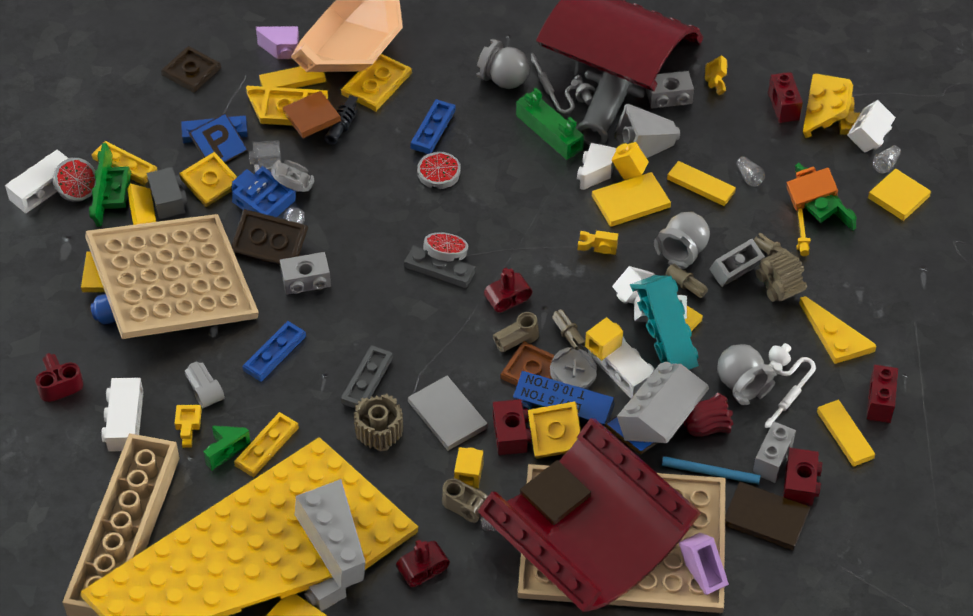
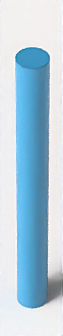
M665 456L662 462V466L757 485H759L761 476Z

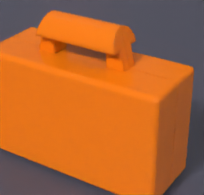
M810 167L796 172V179L787 181V190L796 211L799 208L804 209L806 203L812 202L819 197L838 196V189L829 168L816 171L814 167Z

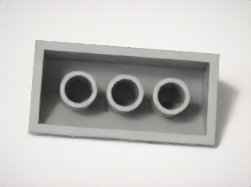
M660 363L617 415L624 440L668 443L709 390L708 384L682 364Z

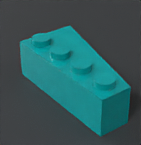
M654 275L631 283L632 292L637 291L640 297V301L637 302L638 307L648 318L647 330L657 340L654 343V347L660 362L682 364L688 370L699 366L697 361L699 355L697 349L692 345L690 338L692 332L689 325L685 322V309L682 302L678 299V286L676 281L672 279V276Z

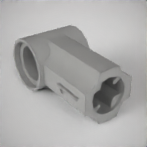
M196 361L189 364V367L185 370V375L192 385L195 397L202 409L225 399L219 382L213 380L204 363Z

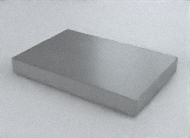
M448 375L408 397V403L447 451L488 429V423Z

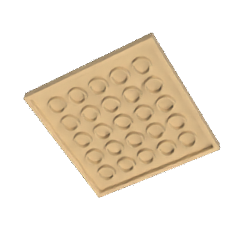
M218 214L86 231L85 237L122 339L258 319V309Z

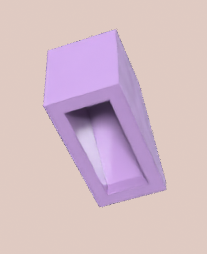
M298 26L256 27L257 41L260 47L277 59H293L291 56L299 42Z
M698 533L678 542L685 564L704 594H710L729 585L713 537Z

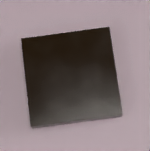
M188 46L161 70L162 76L195 93L221 69V64Z
M558 460L520 489V494L553 526L591 497V491Z

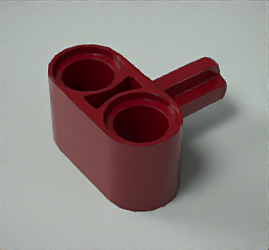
M506 267L502 269L501 279L488 285L483 294L496 312H503L528 300L533 291L520 273H515L513 269Z
M46 354L43 358L46 370L39 373L35 379L40 398L43 401L51 402L80 391L84 384L79 366L72 362L60 365L55 354Z
M417 540L414 550L405 554L397 561L396 567L410 587H415L442 573L450 565L449 559L436 541L421 542V540Z

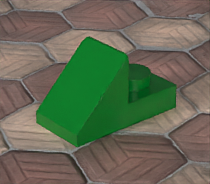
M212 426L216 443L210 444L203 451L206 465L212 471L247 448L251 443L249 430L242 427Z

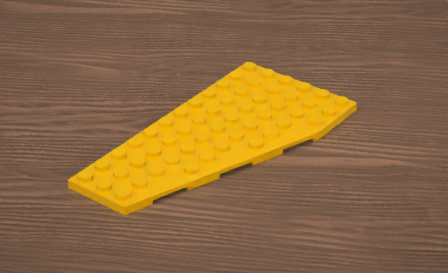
M318 437L82 590L81 597L99 616H229L241 612V608L278 596L281 599L308 590L310 586L332 578V575L295 516V499L297 495L340 479L342 480L364 555L365 570L417 534L419 526L326 442Z

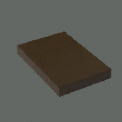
M244 209L231 247L234 254L280 265L281 259L299 256L308 226Z
M739 482L725 515V526L794 551L810 506Z

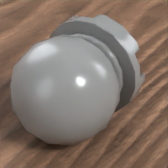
M491 39L489 48L485 46L480 54L477 66L480 67V73L478 72L476 76L484 81H489L492 78L495 84L506 89L522 85L528 78L530 71L529 60L524 52L514 47L504 48L501 41Z
M681 212L671 218L667 227L661 230L655 238V250L658 255L662 253L669 260L667 264L671 265L674 263L681 269H686L689 265L693 264L698 257V253L707 246L710 237L709 226L702 216L694 212Z
M731 345L722 352L718 359L717 373L720 380L732 389L734 398L741 405H749V400L756 396L759 399L763 398L776 383L773 378L777 376V373L771 366L764 364L760 353L750 345Z

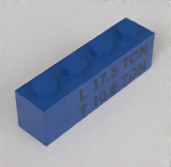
M525 371L521 372L513 395L514 400H522L523 409L527 408V411L575 401L577 403L580 423L586 425L590 418H594L604 427L605 423L610 421L615 405L614 397Z

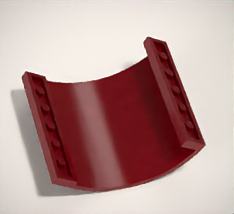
M560 0L547 18L536 42L543 48L654 92L658 85L655 78L677 43L683 38L700 45L703 36L700 29L693 25H685L675 18H667L657 11H649L641 5L631 4L625 0Z
M594 418L589 419L576 437V442L559 460L569 472L591 491V497L553 526L521 494L506 501L497 492H491L477 511L583 612L592 611L613 602L641 582L675 548L701 514L695 506Z

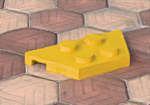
M813 74L803 127V134L806 138L811 137V131L823 126L825 129L834 122L849 116L853 84L850 79Z
M261 86L246 87L247 95L261 124L291 126L293 125L283 113L282 107L320 91ZM321 90L328 99V90Z

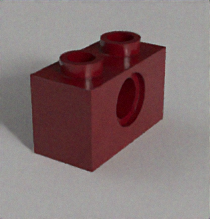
M792 73L772 74L770 76L768 94L778 122L800 120L803 101Z
M874 364L869 386L867 420L891 423L896 402L898 368Z
M522 400L493 402L492 416L498 455L527 453V443H531L532 438L530 428L525 426V423H528L527 408L523 409Z
M789 448L783 497L804 505H813L814 497H819L821 482H816L817 476L821 477L822 462L818 461V451Z

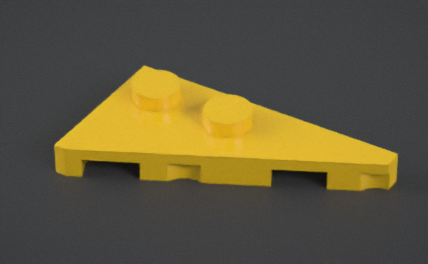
M808 297L800 298V306L834 364L875 352V343Z

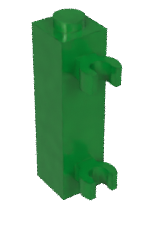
M534 88V92L526 93L525 96L516 101V116L568 160L583 150L584 135L576 129L577 123L571 117H568V121L541 99L542 92Z

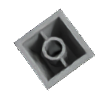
M625 104L614 137L618 146L624 143L637 142L645 157L648 158L674 146L675 141L680 138V129L669 119L633 105Z

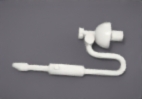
M786 343L781 347H771L768 356L770 360L769 366L782 376L793 374L802 362H808L811 365V369L800 383L794 385L779 403L778 410L765 422V428H770L780 413L788 409L801 393L802 386L816 369L812 359L802 357L797 360L789 371H782V367L791 361L789 355L791 347Z

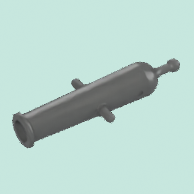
M586 71L585 77L598 82V86L583 122L576 129L584 135L585 144L589 146L591 143L604 145L608 140L607 133L626 95L630 94L643 98L645 92L633 87L631 82L606 72L598 74Z

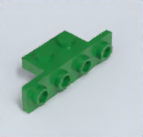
M102 143L101 151L98 152L99 165L98 169L95 170L96 184L92 188L93 203L89 207V216L94 220L97 227L102 226L104 209L126 208L127 188L131 177L129 166L111 167L113 155L107 143Z
M797 163L795 165V172L802 171L808 167L804 168L800 163ZM837 195L819 197L805 204V208L820 223L835 214L852 231L856 229L857 217L850 208L844 207Z

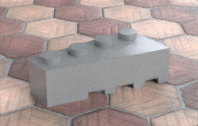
M340 479L297 495L295 499V516L340 590L363 581L365 559L342 480Z

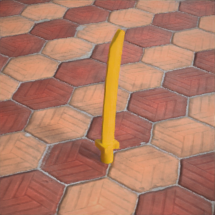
M799 208L797 211L800 238H798L796 248L800 250L801 256H808L811 240L805 236L802 208Z

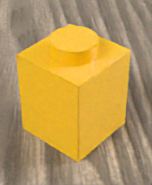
M637 142L619 145L611 159L624 180L641 176L648 164V160Z
M606 317L586 332L585 347L602 361L622 346L623 330L617 323H613Z
M459 447L454 479L479 489L483 468V450Z

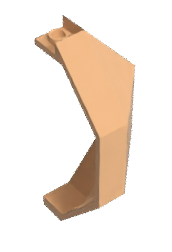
M335 0L298 42L291 57L306 72L364 71L375 62L403 28L400 1Z

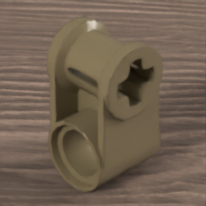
M458 479L447 480L442 489L443 506L470 522L475 523L479 520L480 515L477 511L488 496L484 492L474 489Z

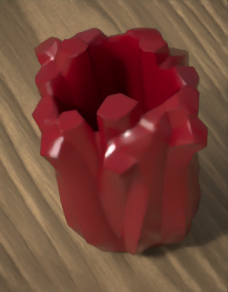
M717 392L712 398L699 401L683 422L686 431L694 437H704L718 432L731 433V426H733L731 416L733 411L727 409L729 407L728 399Z

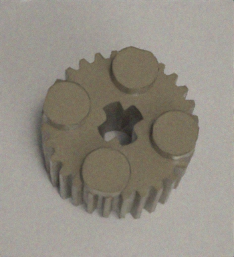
M786 249L762 259L759 265L760 268L756 270V276L760 282L765 284L766 289H768L767 296L772 302L776 300L779 302L805 291L807 288V283L802 280L803 277L801 275L804 272L802 262L799 260V257L790 256L789 251Z
M388 394L381 395V397L376 395L375 398L371 396L370 399L361 398V401H358V405L355 406L356 412H354L356 437L365 446L369 445V448L374 447L378 451H386L392 446V443L395 444L396 440L399 441V437L402 436V409L399 404L397 405V399H393V396L389 397Z

